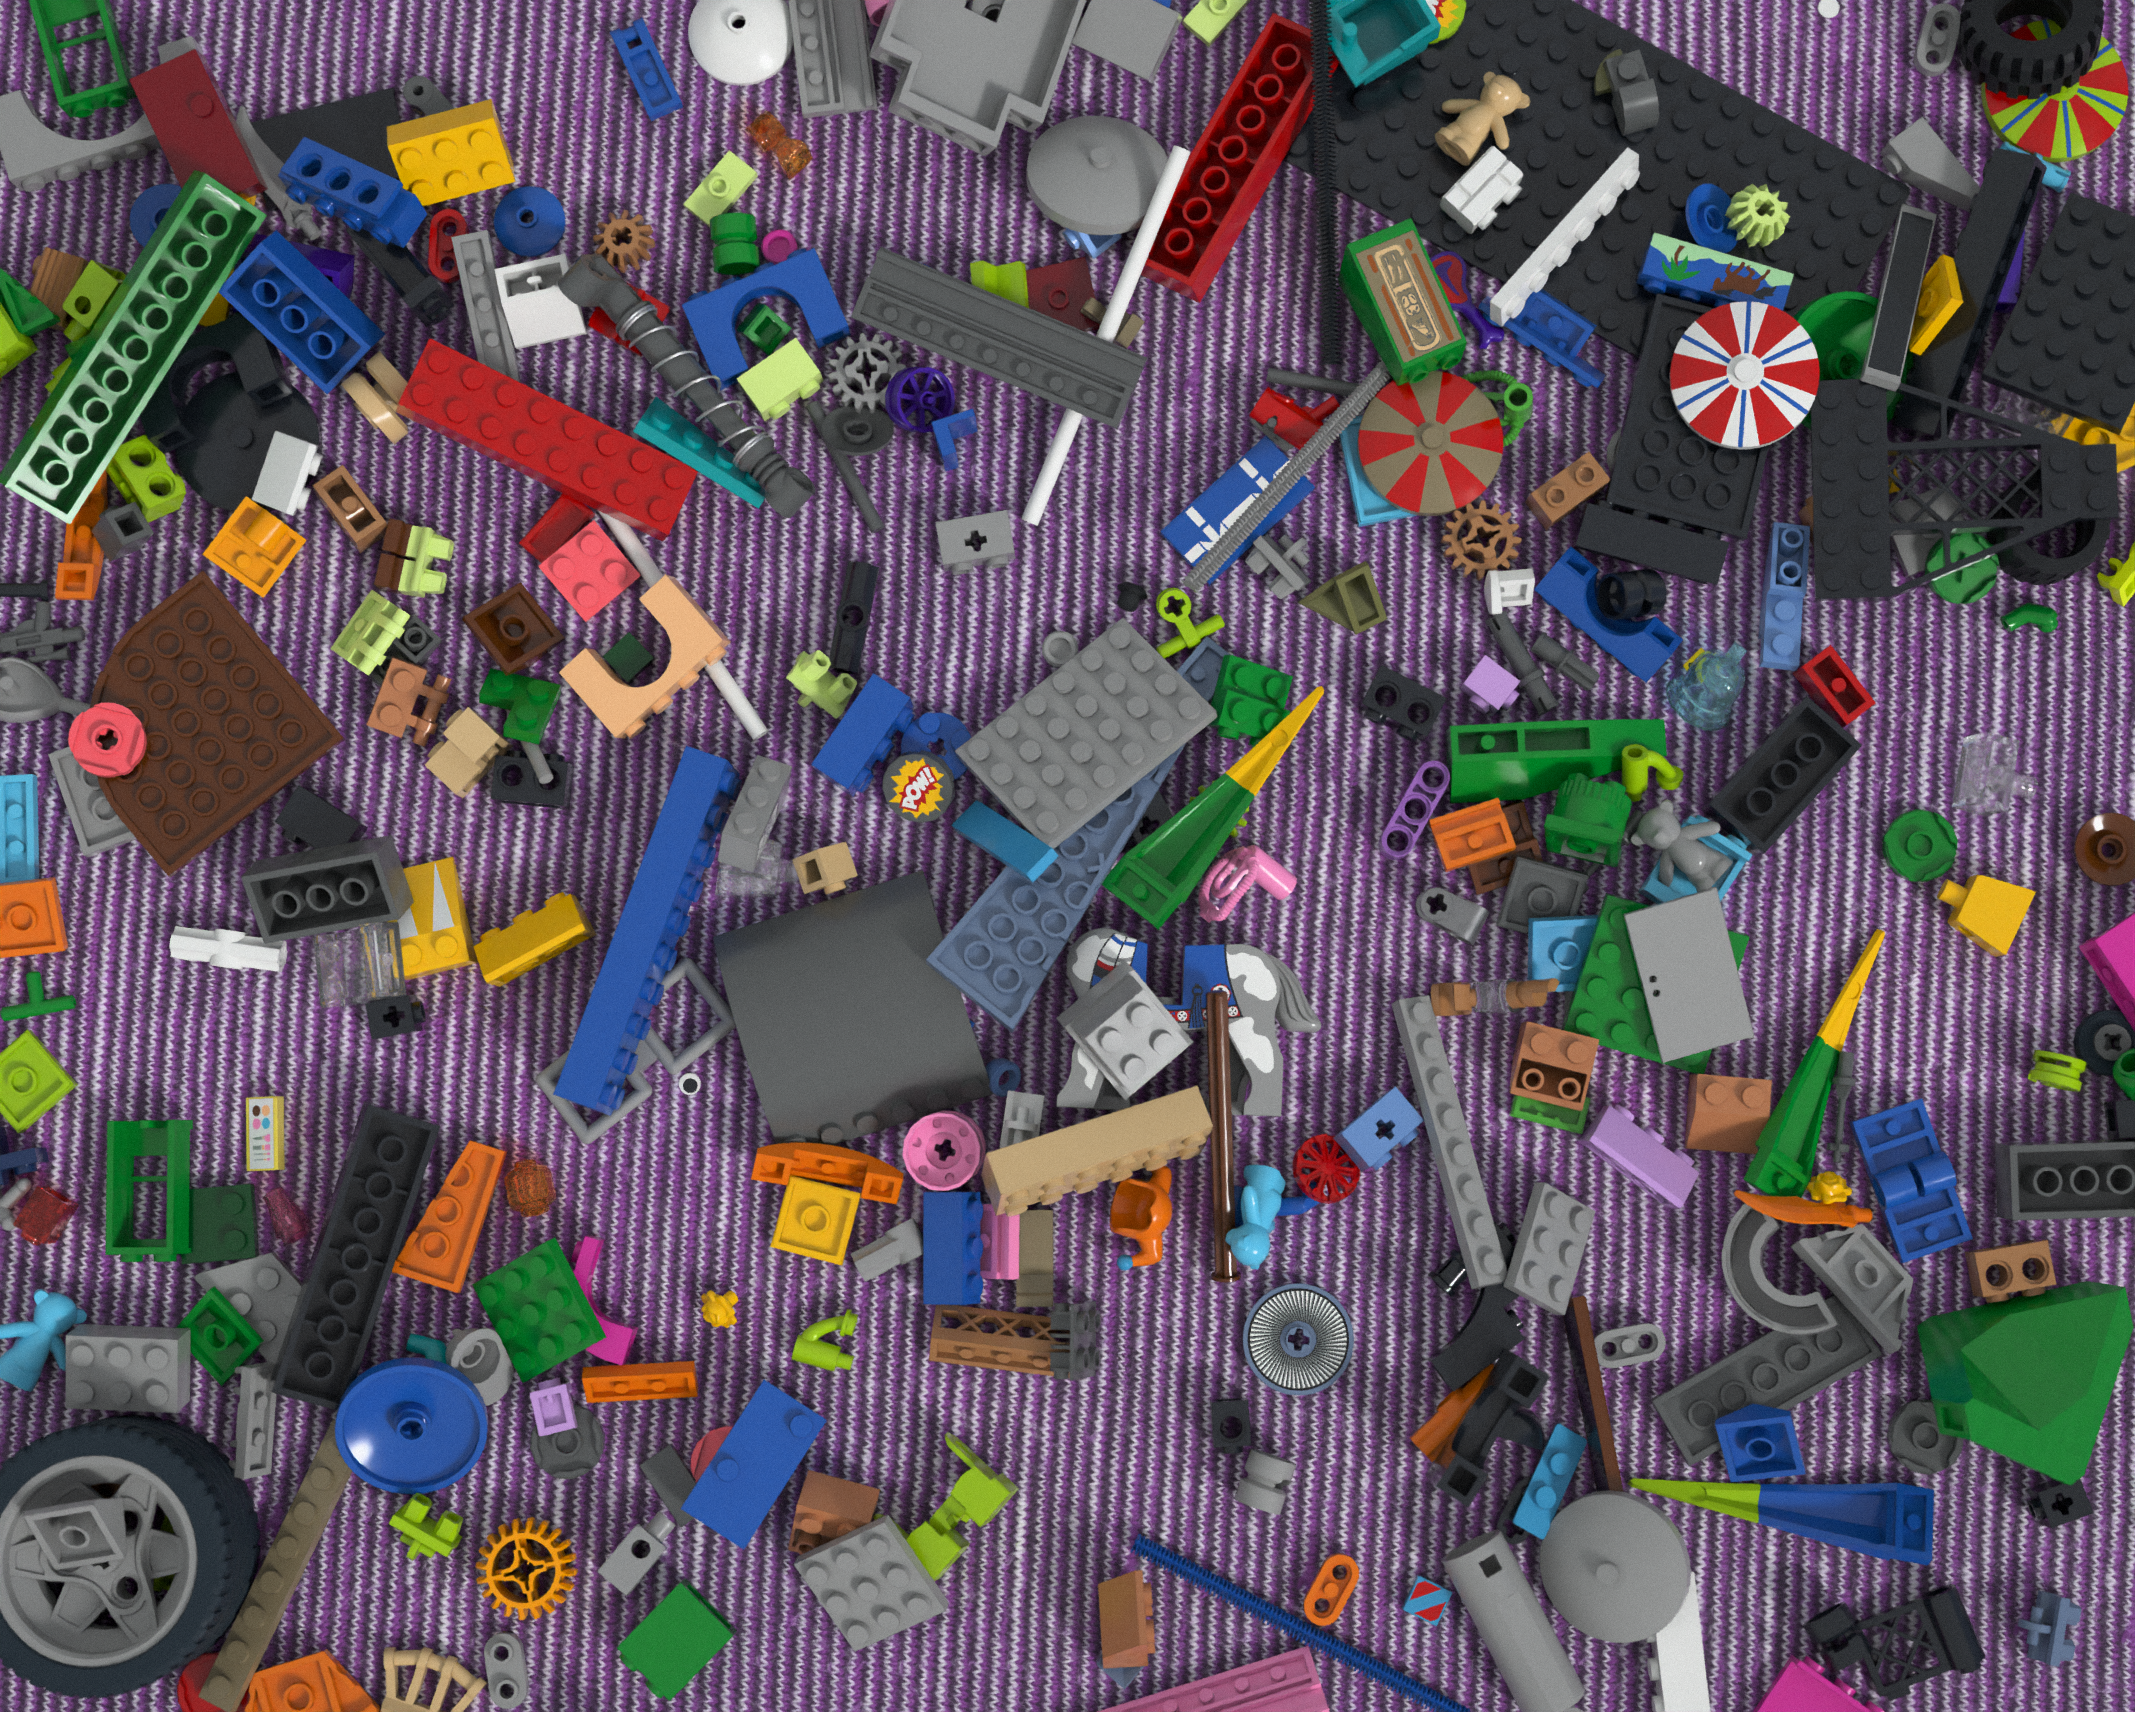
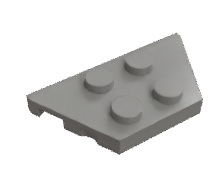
M1863 1224L1856 1225L1854 1228L1848 1227L1841 1231L1827 1232L1821 1236L1809 1239L1803 1238L1791 1246L1889 1354L1900 1349L1902 1341L1898 1339L1900 1324L1906 1321L1908 1311L1907 1298L1911 1295L1913 1278Z
M275 1252L197 1274L194 1279L206 1292L215 1286L261 1336L264 1342L258 1351L268 1362L276 1363L303 1284Z

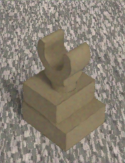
M1090 297L1080 310V313L1101 324L1107 308L1096 299ZM1125 312L1113 344L1127 349L1145 321L1135 314L1130 315Z

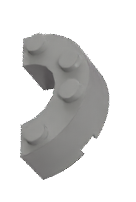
M1744 1203L1736 1212L1727 1228L1722 1248L1724 1278L1739 1306L1759 1323L1773 1330L1792 1335H1814L1840 1326L1820 1292L1817 1291L1805 1296L1788 1295L1778 1290L1771 1283L1763 1266L1764 1249L1770 1237L1781 1227L1775 1218L1765 1215Z

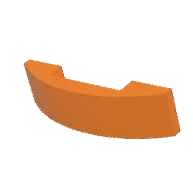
M106 470L99 478L71 524L66 523L63 563H58L55 590V598L57 600H94L101 575L104 551L92 533V529L100 520L99 515L107 510Z
M806 1142L780 1143L757 1148L751 1175L752 1180L787 1186L789 1177L792 1175L860 1187V1198L897 1204L904 1173L895 1167L870 1155L843 1147Z

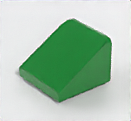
M757 303L736 331L770 356L791 330V327L767 305Z

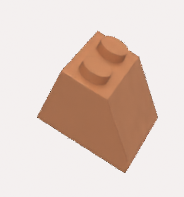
M1706 1074L1689 1075L1685 1148L1757 1154L1758 1149L1755 1143L1770 1117L1772 1080Z

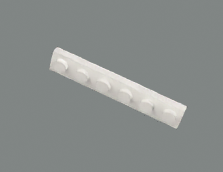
M1627 147L1490 300V319L1502 327L1510 317H1517L1525 306V300L1533 291L1539 292L1546 284L1549 277L1548 274L1556 265L1560 267L1567 261L1572 247L1579 240L1584 241L1590 235L1597 219L1601 215L1606 216L1610 213L1617 202V197L1624 189L1629 190L1634 186L1640 175L1638 171L1639 154Z

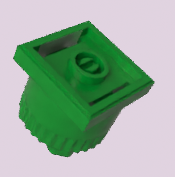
M1580 773L1569 774L1568 779L1560 784L1552 815L1547 814L1544 824L1546 849L1548 852L1610 867H1618L1621 859V842L1632 805L1631 799L1625 795L1626 787L1615 781H1606L1605 784L1590 781L1589 777Z

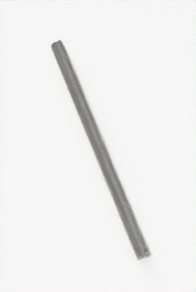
M1382 359L1373 368V371L1365 377V380H1362V383L1354 389V392H1351V395L1343 401V404L1334 411L1332 416L1326 420V423H1323L1321 429H1318V432L1312 435L1307 444H1304V447L1295 454L1290 463L1284 466V469L1281 470L1282 472H1279V475L1273 478V481L1267 485V488H1264L1265 491H1262V494H1259V497H1256V500L1247 507L1248 509L1244 510L1245 512L1242 513V516H1239V519H1236V522L1230 526L1231 528L1224 532L1225 535H1222V538H1219V541H1216V544L1207 551L1208 554H1205V557H1202V560L1196 563V566L1190 570L1191 573H1187L1188 576H1185V580H1182L1184 586L1198 593V590H1201V587H1204V584L1213 577L1212 574H1215V571H1218V568H1221V565L1230 558L1229 555H1232V552H1235V549H1238V546H1241V543L1247 539L1246 536H1250L1249 533H1252V530H1255V527H1258V524L1267 517L1266 514H1269V511H1272V508H1275V505H1278V502L1284 498L1283 496L1287 495L1286 492H1289V489L1295 486L1294 483H1297V480H1300V477H1303V474H1306V471L1312 467L1311 465L1315 464L1314 461H1317V458L1323 455L1322 452H1325V449H1328V446H1331V443H1334V440L1337 439L1336 437H1339V434H1342V431L1348 427L1347 425L1351 424L1350 421L1353 422V418H1356L1355 415H1359L1358 412H1362L1361 409L1367 406L1366 403H1370L1369 400H1372V397L1378 393L1377 391H1380V388H1383V385L1389 382L1388 379H1391V374Z

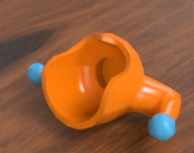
M1167 1166L1150 1171L1152 1177L1147 1181L1127 1178L1120 1181L1116 1188L1110 1209L1111 1231L1136 1239L1141 1248V1251L1134 1256L1124 1254L1117 1259V1266L1122 1271L1129 1270L1131 1267L1153 1265L1162 1259V1232L1168 1227L1172 1217V1203L1169 1198L1172 1173Z

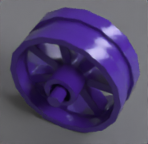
M906 367L897 372L888 383L885 393V406L890 419L899 428L910 432H933L931 422L951 416L955 405L954 390L950 380L941 371L931 367ZM920 372L925 373V376L919 388L914 378V374ZM932 380L935 382L938 391H928ZM907 382L911 390L901 393L904 384ZM936 398H939L938 409L934 407ZM900 399H904V403L907 406L903 411ZM925 409L934 416L927 424H925ZM915 410L916 426L906 419Z

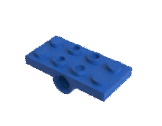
M1922 1098L1849 1122L1900 1263H1905L1973 1239L1954 1188L1957 1181L1953 1166L1946 1153L1940 1149Z

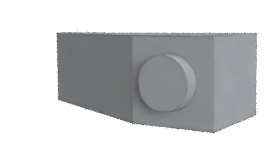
M1923 117L1889 141L1880 152L1887 170L1894 175L1897 174L1903 182L1970 212L1972 198L1976 193H1979L1980 187Z

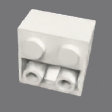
M566 254L494 269L501 304L516 349L587 334L581 306L570 301L558 287V281L572 266Z
M275 430L252 500L290 515H295L297 509L303 511L311 489L305 487L309 474L317 475L323 457L322 454L317 453L319 445Z

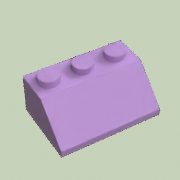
M1618 1104L1614 1108L1610 1105L1603 1106L1578 1142L1666 1208L1680 1209L1699 1175V1172L1691 1167L1694 1164V1160L1679 1149H1676L1674 1153L1662 1145L1665 1139L1649 1127H1646L1643 1131L1632 1122L1635 1116Z

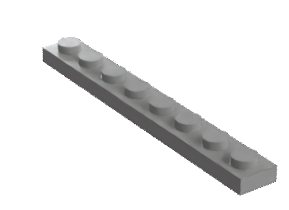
M1426 995L1399 999L1391 1005L1471 1289L1504 1283L1508 1271L1430 997Z

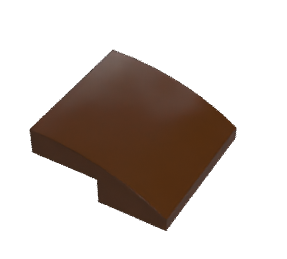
M1522 800L1501 806L1516 844V849L1466 866L1476 895L1507 886L1516 854L1543 861L1537 838L1533 836L1525 804Z

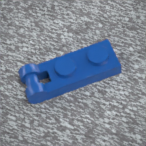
M641 17L632 21L633 26L624 30L617 28L610 31V34L650 120L654 121L682 108L683 104ZM638 39L641 40V45L629 49L627 44Z

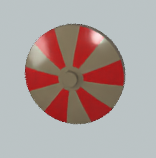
M1442 371L1429 372L1426 378L1414 384L1407 382L1397 386L1395 381H1392L1374 396L1365 410L1360 423L1357 452L1366 480L1384 501L1410 514L1440 516L1465 508L1467 504L1474 502L1488 488L1501 463L1503 432L1494 406L1479 388L1457 375Z

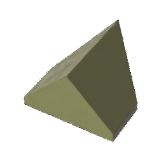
M1366 561L1331 578L1297 602L1353 631L1355 635L1388 619L1369 564Z

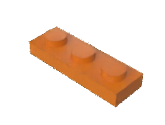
M694 1361L583 1367L582 1382L587 1403L698 1397L699 1385Z

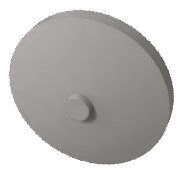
M1106 116L1076 117L1054 125L1036 140L1027 161V187L1037 207L1048 218L1059 225L1073 231L1091 235L1121 234L1141 227L1168 157L1155 138L1132 123Z
M1598 1491L1577 1498L1555 1516L1541 1544L1540 1572L1548 1597L1558 1612L1571 1625L1593 1638L1614 1643H1629L1649 1638L1661 1631L1673 1620L1686 1600L1691 1579V1566L1686 1544L1677 1527L1663 1511L1636 1495L1620 1491Z

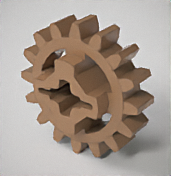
M1485 500L1480 501L1477 509H1474L1473 505L1469 503L1464 508L1465 514L1458 510L1453 512L1452 517L1456 523L1447 521L1444 529L1450 532V534L1442 536L1441 543L1450 547L1444 551L1443 556L1454 557L1455 560L1451 568L1454 570L1462 566L1464 568V578L1471 571L1476 572L1477 581L1483 579L1485 572L1490 570L1498 571L1497 567L1507 571L1510 568V564L1506 558L1515 560L1519 554L1516 550L1512 549V547L1519 546L1522 538L1513 536V533L1518 530L1519 525H1509L1507 521L1512 513L1509 511L1500 515L1498 513L1500 504L1498 503L1491 510L1486 509ZM1483 518L1491 520L1497 525L1492 526L1484 522ZM1466 523L1468 534L1460 541H1457L1458 531ZM1478 533L1481 538H1491L1485 545V548H1483L1481 543H1472ZM1505 540L1503 553L1500 557L1496 558L1495 546ZM1470 555L1478 559L1479 563L1473 562L1465 556Z

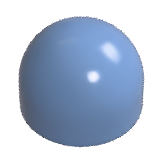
M1004 1058L990 1061L985 1068L990 1081L989 1088L991 1092L999 1097H1005L1008 1090L1015 1091L1021 1078L1018 1065ZM1005 1071H1008V1082L1004 1085H999L1000 1076Z

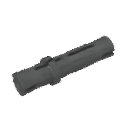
M1506 610L1502 611V614H1495L1493 619L1489 618L1486 620V625L1489 626L1520 680L1519 688L1525 689L1537 710V714L1539 716L1551 711V708L1554 709L1559 706V702L1556 701L1543 678L1546 675L1543 669L1537 668L1507 616Z

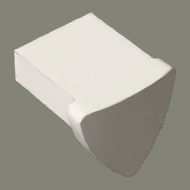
M1532 568L1488 571L1484 584V597L1490 615L1502 614V607L1532 605L1535 583Z

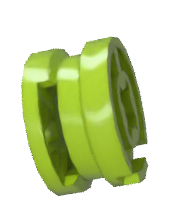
M2034 1050L2032 1060L2035 1061L2034 1069L2029 1071L2028 1080L2032 1082L2040 1080L2041 1085L2080 1092L2082 1082L2079 1080L2080 1073L2085 1072L2087 1065L2085 1061L2054 1052Z

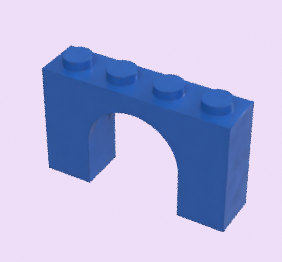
M805 248L798 249L787 256V260L776 265L772 262L757 267L754 270V274L743 279L740 277L730 278L721 284V288L710 293L707 291L697 292L687 299L688 302L681 304L712 376L720 378V391L737 384L736 378L749 370L737 343L736 323L742 310L758 298L778 296L794 303L802 312L818 349L851 335L847 321L815 248L808 251Z

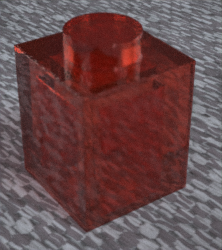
M37 1186L13 1225L22 1230L20 1234L22 1238L34 1245L40 1246L41 1243H56L79 1205L49 1186Z

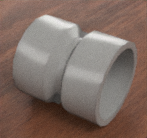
M1251 1448L1244 1467L1248 1476L1240 1479L1234 1499L1253 1508L1280 1515L1286 1498V1494L1282 1489L1283 1486L1290 1485L1296 1464L1276 1455Z

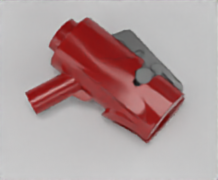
M1267 387L1249 414V417H1251L1250 421L1282 450L1288 451L1294 447L1301 450L1304 444H1307V441L1312 438V435H1315V432L1321 429L1324 423L1322 420L1340 407L1334 395L1314 409L1308 406L1301 408L1294 403L1296 399Z

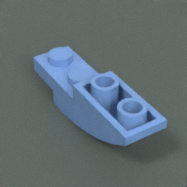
M1779 522L1772 524L1759 620L1758 639H1761L1760 667L1796 671L1799 667L1803 598L1807 592L1810 526Z

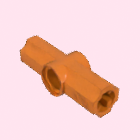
M1492 1363L1472 1377L1462 1388L1459 1387L1446 1396L1437 1406V1412L1410 1437L1411 1441L1431 1462L1437 1458L1493 1369L1494 1365Z

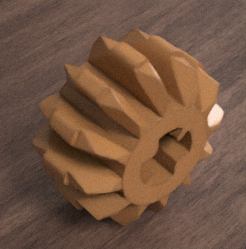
M624 209L621 213V219H617L615 214L610 212L608 214L611 222L609 225L604 222H598L597 226L602 233L593 236L594 243L599 245L595 252L596 254L603 255L612 267L618 263V269L621 273L626 272L627 266L630 263L635 270H639L640 264L638 259L641 258L644 261H650L651 259L646 249L655 247L654 239L649 237L653 230L650 225H643L644 219L640 214L631 219L629 211ZM620 238L623 240L630 238L631 240L629 244L621 243L620 246L618 244Z

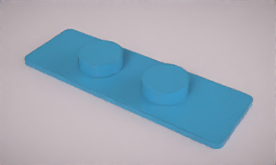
M1561 1424L1554 1426L1512 1521L1515 1525L1539 1539L1545 1538L1550 1523L1557 1512L1586 1447L1587 1440Z

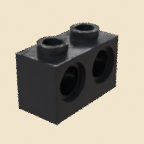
M1381 665L1359 709L1365 711L1363 716L1369 721L1383 726L1384 722L1398 728L1396 733L1411 742H1416L1417 738L1422 741L1426 739L1447 698ZM1382 689L1390 691L1394 697V704L1389 707L1379 705L1376 702L1375 693ZM1412 706L1423 708L1427 716L1426 721L1420 724L1412 722L1408 717V709Z
M507 750L506 756L495 755L491 799L497 803L569 810L574 766L569 762H564L565 756L543 754L551 772H558L560 777L559 784L554 789L546 790L543 784L539 782L526 752ZM515 768L522 769L523 779L521 783L516 786H509L507 783L508 773Z

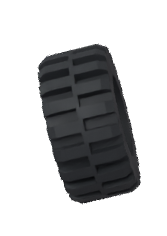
M1964 0L1961 8L1958 51L1962 55L1961 62L1966 70L1971 71V77L1977 83L1982 84L1985 82L1987 84L1986 89L1996 94L1999 91L2005 92L2008 98L2017 99L2018 95L2028 96L2029 100L2039 99L2040 94L2047 93L2049 97L2060 93L2062 86L2070 88L2079 82L2080 76L2088 73L2092 67L2093 60L2097 58L2104 22L2103 0ZM2038 15L2052 20L2062 30L2047 39L2026 41L2008 35L1999 25L2016 16Z

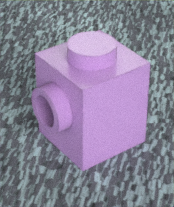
M1485 655L1459 689L1471 697L1469 703L1478 711L1484 714L1489 711L1494 715L1500 707L1507 711L1519 696V693L1514 689L1520 680Z

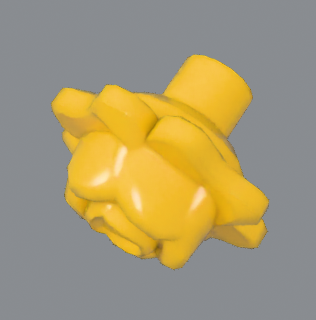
M1826 1171L1811 1177L1806 1188L1811 1193V1199L1820 1200L1824 1204L1845 1202L1847 1196L1852 1194V1189L1846 1185V1179L1832 1171Z
M709 1290L707 1294L701 1295V1300L704 1303L701 1311L706 1322L711 1323L713 1327L722 1325L725 1328H729L737 1322L733 1306L739 1300L733 1291L729 1290L722 1296Z

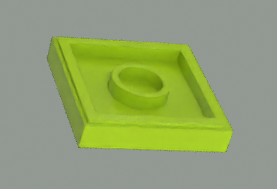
M26 1030L0 1053V1113L17 1133L25 1132L78 1085L32 1030Z

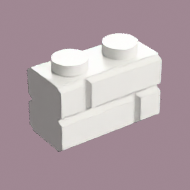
M1491 146L1442 197L1440 207L1452 219H1455L1467 233L1472 234L1477 227L1484 230L1498 215L1494 210L1501 202L1504 201L1508 205L1521 192L1522 188L1519 184L1524 174L1511 161H1508L1506 156L1495 146Z

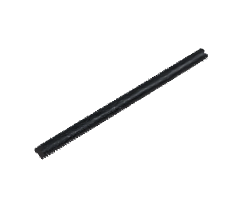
M1309 0L1311 2L1309 6L1312 7L1309 10L1313 12L1309 13L1312 17L1310 18V21H1312L1310 25L1313 26L1310 27V30H1312L1310 34L1313 35L1310 38L1314 40L1310 41L1313 45L1311 46V49H1313L1311 53L1314 54L1311 55V58H1313L1311 62L1314 63L1311 65L1314 68L1311 71L1314 72L1312 77H1315L1312 78V81L1315 82L1312 83V86H1314L1312 90L1315 91L1312 92L1315 96L1312 97L1315 100L1312 103L1316 105L1313 106V109H1315L1313 113L1316 114L1313 116L1316 119L1313 120L1316 123L1313 125L1316 128L1313 130L1316 133L1314 134V137H1316L1314 141L1317 142L1314 143V146H1316L1314 150L1317 151L1314 153L1317 156L1314 157L1317 160L1314 164L1318 165L1315 166V169L1318 170L1315 171L1318 174L1315 176L1318 179L1315 180L1318 183L1315 185L1318 188L1315 190L1318 194L1315 195L1319 197L1316 199L1319 202L1316 203V206H1319L1316 208L1319 211L1316 213L1319 216L1316 217L1319 220L1316 223L1320 225L1317 226V229H1319L1317 233L1320 234L1317 235V238L1320 239L1317 240L1320 243L1317 245L1320 248L1317 251L1321 252L1317 254L1321 257L1318 258V261H1320L1318 265L1321 266L1318 268L1321 271L1318 272L1321 275L1318 277L1321 280L1318 283L1322 284L1319 286L1322 289L1319 290V293H1322L1319 295L1322 298L1319 300V302H1322V304H1319L1322 307L1319 310L1323 312L1319 313V315L1323 316L1320 318L1323 321L1320 322V325H1324L1320 327L1323 330L1320 331L1323 336H1320L1323 339L1320 342L1324 344L1321 345L1324 348L1321 350L1324 353L1321 356L1325 357L1321 359L1324 362L1321 365L1342 364V362H1338L1342 360V358L1338 357L1342 355V353H1338L1342 351V349L1338 348L1342 346V344H1338L1342 340L1337 339L1342 337V335H1338V333H1341V330H1337L1341 328V326L1337 325L1341 323V321H1337L1341 319V317L1337 316L1341 314V312H1337L1341 308L1336 307L1341 305V303H1337V301H1340V298H1336L1340 296V294L1336 293L1340 291V289H1336L1340 287V285L1336 284L1340 282V280H1336L1340 276L1335 275L1340 273V271H1335L1339 269V266H1335L1339 264V262L1335 261L1339 259V257H1335L1339 255V253L1335 252L1339 248H1334L1339 245L1334 243L1339 241L1334 238L1338 237V234H1334L1338 232V230L1334 229L1338 227V225H1334V223L1338 222L1334 220L1338 216L1333 215L1338 213V211H1333L1337 209V207L1333 206L1337 204V202H1333V200H1337L1336 197H1333L1337 195V193H1333V191L1337 190V188H1333L1337 184L1332 183L1337 181V179H1332V177H1336L1335 174H1332L1336 172V170H1332V168L1336 167V165H1332V163H1336V161L1332 160L1336 156H1331V154L1336 153V151H1331L1336 148L1331 147V145L1335 144V142H1331V140H1335L1334 137H1331L1335 135V133H1331L1335 128H1331V126L1335 124L1330 123L1335 121V119H1330V117L1334 116V114H1330L1334 112V110H1330V108L1334 107V105H1330V103L1334 102V100H1330L1334 96L1329 95L1334 93V91H1329V89L1334 88L1329 86L1333 84V82H1329V80L1333 79V77H1329V75L1333 74L1329 72L1333 70V68H1329L1333 63H1328L1333 60L1328 58L1333 56V54H1328V52L1332 51V49H1328V47H1332V45L1328 44L1332 42V40H1328L1332 35H1328V33L1332 31L1327 30L1332 28V26H1327V24L1331 23V21H1327V19H1331V17L1327 16L1331 14V12H1327L1331 7H1327V5L1331 3L1326 2L1328 0Z

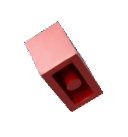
M1831 645L1792 673L1813 701L1842 728L1876 704Z

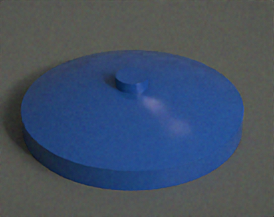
M417 1357L385 1361L359 1375L343 1394L335 1421L337 1447L348 1467L358 1477L372 1486L399 1494L433 1492L461 1479L479 1460L485 1447L488 1430L486 1405L476 1386L460 1371L445 1363Z

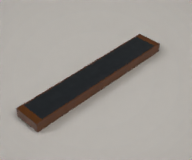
M1571 1295L1563 1319L1597 1492H1624L1587 1300L1585 1296Z

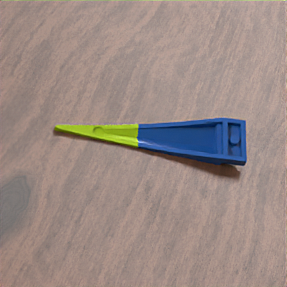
M1633 1478L1628 1482V1485L1633 1488L1889 1561L1891 1558L1923 1565H1929L1932 1561L1934 1489L1901 1483L1745 1484Z

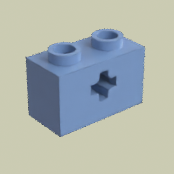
M1395 1086L1383 1094L1333 1138L1361 1172L1371 1166L1378 1170L1393 1157L1389 1151L1395 1145L1400 1143L1404 1147L1420 1134L1416 1127L1424 1119ZM1383 1125L1387 1131L1383 1134L1384 1137L1379 1139L1375 1133L1379 1130L1378 1127Z

